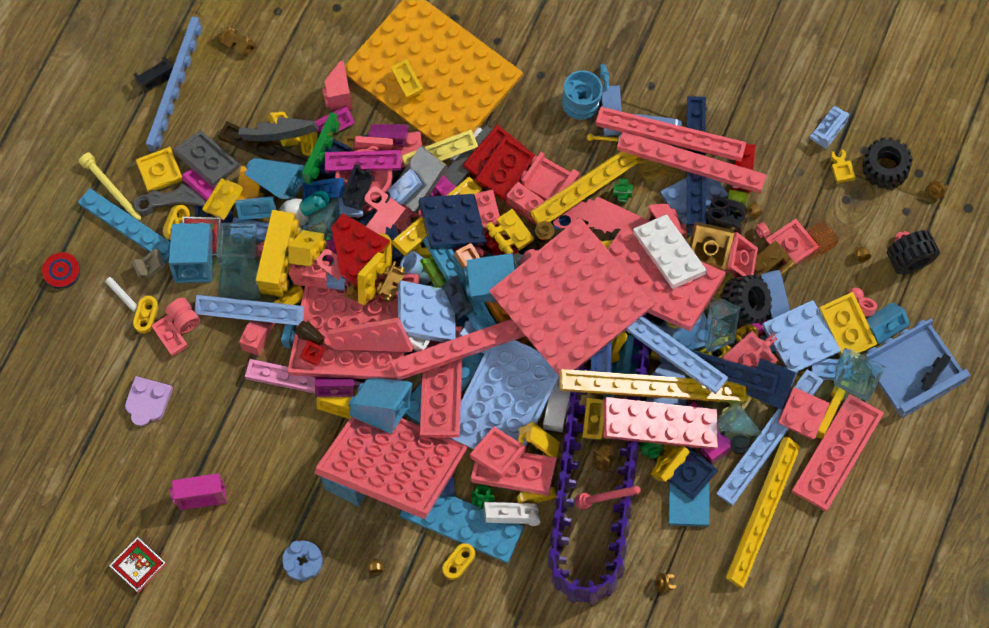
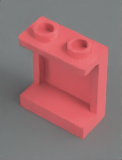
M540 152L538 156L532 159L530 169L528 171L525 170L521 176L522 185L546 201L579 179L580 172L575 169L570 172L546 159L545 153Z

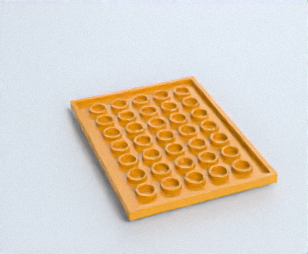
M402 0L344 66L346 76L433 143L471 129L474 132L524 76L521 70L426 0ZM405 59L408 60L424 92L408 100L390 68Z

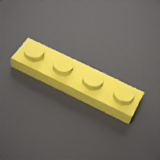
M471 129L425 148L443 161L477 148L478 145ZM416 151L401 156L405 167H407Z

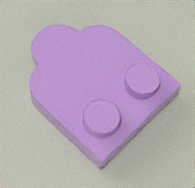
M136 376L125 404L133 423L137 426H144L149 421L160 420L164 415L173 387Z

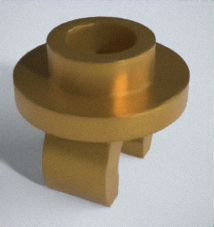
M936 179L928 184L927 189L933 198L940 199L945 195L949 186H944L940 179Z
M542 221L537 224L535 233L538 239L548 240L553 237L554 226L550 222Z
M659 573L657 575L655 587L660 593H666L676 588V585L669 584V580L673 579L674 575H667L666 573Z

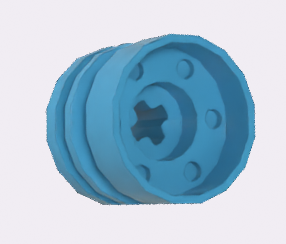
M580 70L569 75L564 82L562 95L564 111L574 119L584 120L594 116L600 107L603 85L601 80L589 71Z

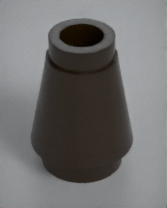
M309 321L300 322L295 330L298 338L313 342L319 346L325 339V336Z

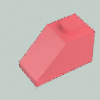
M252 320L246 326L239 341L242 350L260 356L275 323Z

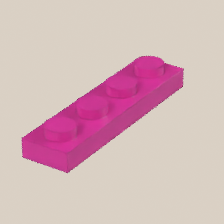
M401 151L325 152L326 173L336 171L352 172L354 164L360 165L363 171L367 169L371 171H401Z

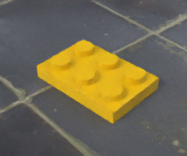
M853 292L818 308L841 350L839 352L841 360H846L878 345Z

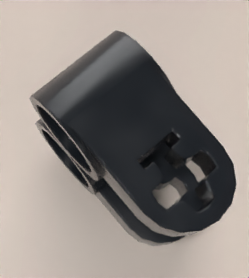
M715 196L710 202L706 224L727 229L735 227L733 232L741 234L742 224L740 221L745 217L746 206L737 201Z

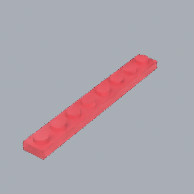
M600 107L596 120V126L619 132L624 131L647 139L740 162L746 147V142L604 107Z
M624 131L617 145L618 151L759 194L762 192L767 177L766 174Z
M510 319L392 360L391 367L399 381L522 338L525 334Z

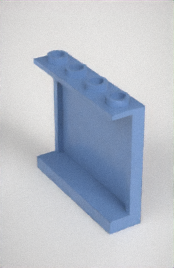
M932 318L927 321L922 320L918 322L915 328L911 330L905 329L895 339H887L879 348H871L866 352L864 363L901 418L968 382L970 377L967 369H961L932 327ZM946 353L951 357L949 364L933 387L926 392L921 389L923 385L921 382L922 378L927 372H932L934 369L932 364L938 356L941 358Z

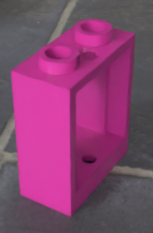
M219 473L172 480L173 487L169 488L170 497L180 511L227 504L225 484Z

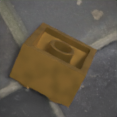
M695 222L690 247L701 262L720 270H726L734 232L731 229Z

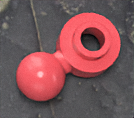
M852 288L849 293H854L864 316L874 315L877 309L876 302L864 297V293L860 288Z

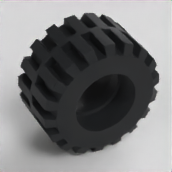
M883 137L880 141L875 140L873 145H869L862 167H864L863 173L866 174V179L868 181L871 180L873 186L877 184L878 188L881 189L883 186L886 189H890L891 186L896 188L899 184L902 185L905 179L908 178L913 158L910 155V149H906L907 145L905 143L901 144V140L897 139L894 141L893 137H889L886 140ZM890 158L895 161L897 167L892 169L884 168L877 160Z
M922 230L898 239L887 249L886 253L897 274H909L935 261L940 255V250L931 232Z
M747 275L731 278L730 281L726 282V287H723V294L721 295V299H723L722 307H724L725 315H728L727 318L733 324L748 325L760 323L769 316V310L772 307V297H770L771 292L767 288L768 285L764 282V279L758 277V275Z

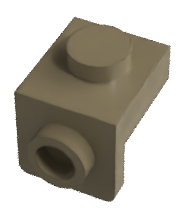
M153 249L142 260L134 259L132 261L138 277L152 278L166 266L159 249Z

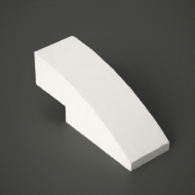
M559 380L549 397L543 429L563 433L570 392L560 391Z

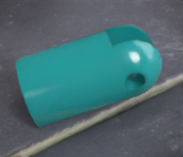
M318 191L300 202L301 212L305 216H309L319 209L325 208L326 203L329 202L328 194L324 191Z

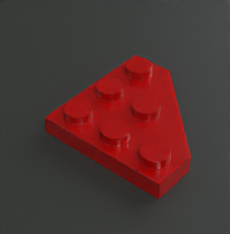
M342 213L332 226L341 278L358 287V273L378 252L384 253L390 245V240Z

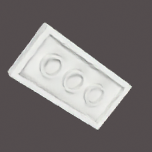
M667 214L633 229V234L672 289L706 275V268Z

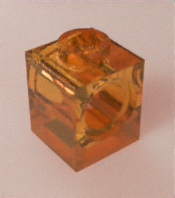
M825 221L821 224L817 223L810 228L809 235L819 246L818 251L821 255L837 246L839 237Z

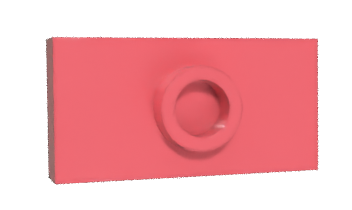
M356 136L353 143V151L360 149L389 151L392 149L393 139Z

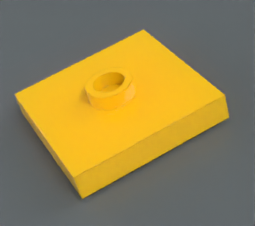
M171 147L136 159L148 193L183 181Z

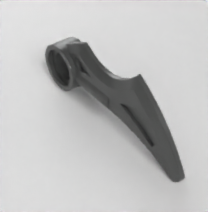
M182 183L172 192L161 193L153 190L147 195L138 196L134 201V207L140 215L146 216L152 213L155 207L179 204L204 207L206 202L194 189ZM142 202H149L147 208H139Z

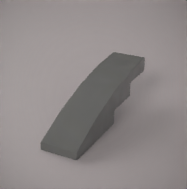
M278 117L277 124L259 122L258 129L240 127L238 134L244 141H277L307 135L318 131L319 127L314 121Z

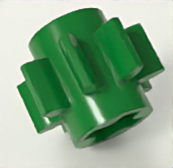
M619 179V183H614L613 197H618V202L627 203V198H632L633 184H628V179Z
M640 442L639 448L643 457L648 456L649 459L659 456L658 452L662 450V445Z
M477 485L475 491H471L472 505H477L479 509H483L484 502L495 503L494 489H489L487 485Z

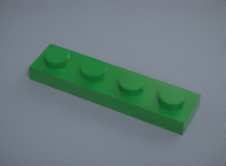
M330 112L303 169L302 176L306 184L311 185L313 180L318 177L319 166L325 162V152H327L328 148H331L333 137L340 129L338 115Z

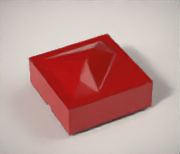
M307 341L299 358L318 367L326 349Z

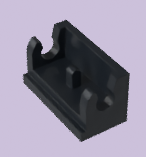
M165 56L161 57L163 59L162 62L142 74H133L134 79L145 94L169 80L173 66Z
M354 164L342 195L344 206L362 211L365 195L370 190L374 180L371 170L363 171L360 165Z

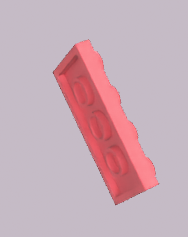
M524 452L503 478L475 461L471 482L549 496L557 458Z

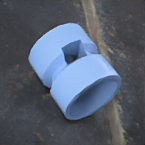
M414 251L404 256L400 262V266L405 269L406 274L419 275V283L422 285L430 282L435 275V264Z

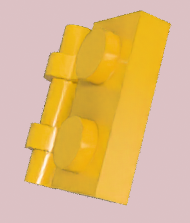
M513 209L497 218V223L500 226L495 227L492 222L486 225L491 238L497 241L499 249L506 254L514 253L510 248L513 245L519 251L534 241V237ZM505 232L509 240L505 241L501 234Z

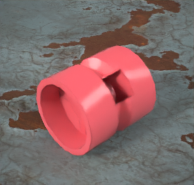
M184 297L170 303L165 310L180 334L190 332L200 323V318L196 312L191 310V305Z

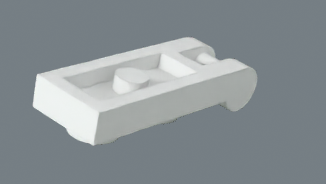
M484 502L485 523H523L530 526L540 524V517L537 515L539 512L537 504Z

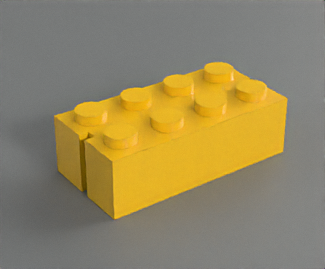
M272 210L256 277V283L261 294L283 297L284 292L288 291L289 280L287 279L291 267L289 263V245L301 233L299 221L296 219L295 213Z

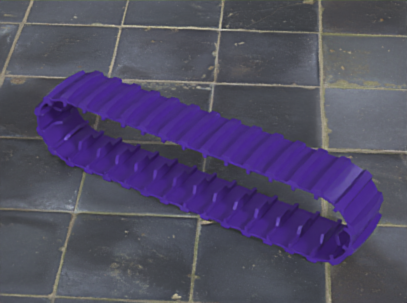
M644 314L642 317L648 320L646 314ZM634 337L633 345L640 347L639 355H632L631 363L638 365L635 375H647L649 351L651 348ZM584 364L577 369L578 371H591V369L584 368ZM570 392L568 416L565 424L566 434L563 439L564 453L561 457V472L558 478L559 491L555 501L557 510H555L553 516L554 529L550 539L552 549H550L548 554V565L553 570L551 582L556 590H561L567 596L568 601L572 603L576 601L588 602L589 605L597 604V600L605 596H611L616 591L617 580L622 578L624 574V558L627 552L626 539L629 535V518L631 516V500L633 495L622 497L625 501L621 500V505L613 506V512L620 513V518H623V520H619L618 524H611V531L618 532L617 537H621L620 540L616 539V543H609L608 550L615 551V556H618V559H614V563L606 564V569L613 571L612 576L610 577L608 574L604 576L602 574L600 576L602 584L594 587L592 581H589L588 588L578 587V579L576 581L573 580L572 584L565 580L569 577V571L563 572L562 568L560 570L557 568L560 567V564H566L567 559L566 557L559 556L557 551L562 549V545H569V538L562 537L560 530H564L565 526H571V519L565 518L562 512L567 511V507H574V500L568 499L565 492H569V488H576V481L570 480L567 474L572 473V469L579 468V462L573 461L570 455H574V450L581 451V443L574 442V437L572 436H576L577 432H583L584 424L577 423V418H579V413H585L586 406L580 405L579 400H581V395H588V393ZM627 395V400L644 401L645 399L643 396ZM629 441L627 448H620V455L626 456L628 462L625 463V467H618V474L624 475V480H627V482L623 481V486H616V490L634 487L633 482L636 476L635 463L638 459L639 449L638 441Z

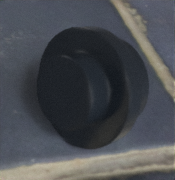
M736 435L731 439L730 446L733 452L744 454L750 448V441L744 435Z

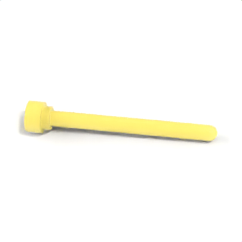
M89 152L84 154L79 159L82 167L90 169L127 212L139 221L141 215L96 166L93 155Z

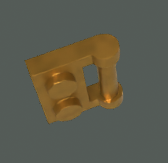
M775 240L756 257L754 274L760 277V274L772 271L784 259L787 263L779 269L781 276L798 265Z

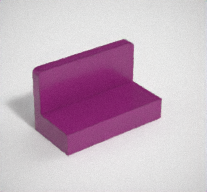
M371 124L368 137L393 139V146H407L408 125Z
M315 377V397L354 396V379Z

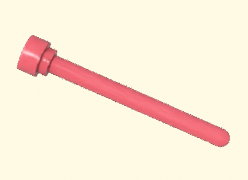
M634 486L592 496L588 493L578 494L575 498V505L580 510L588 509L593 503L639 494L640 487Z

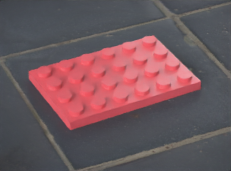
M622 227L607 249L654 304V307L647 313L690 332L726 275V272L701 262L707 270L706 275L672 289L632 231Z

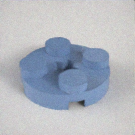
M294 541L283 555L285 571L289 577L297 581H307L317 576L323 566L321 551L315 544L309 541ZM305 556L308 563H303L302 566L299 565L298 559Z

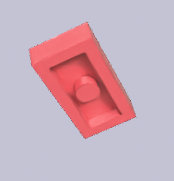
M168 315L151 325L172 357L188 348L187 343Z

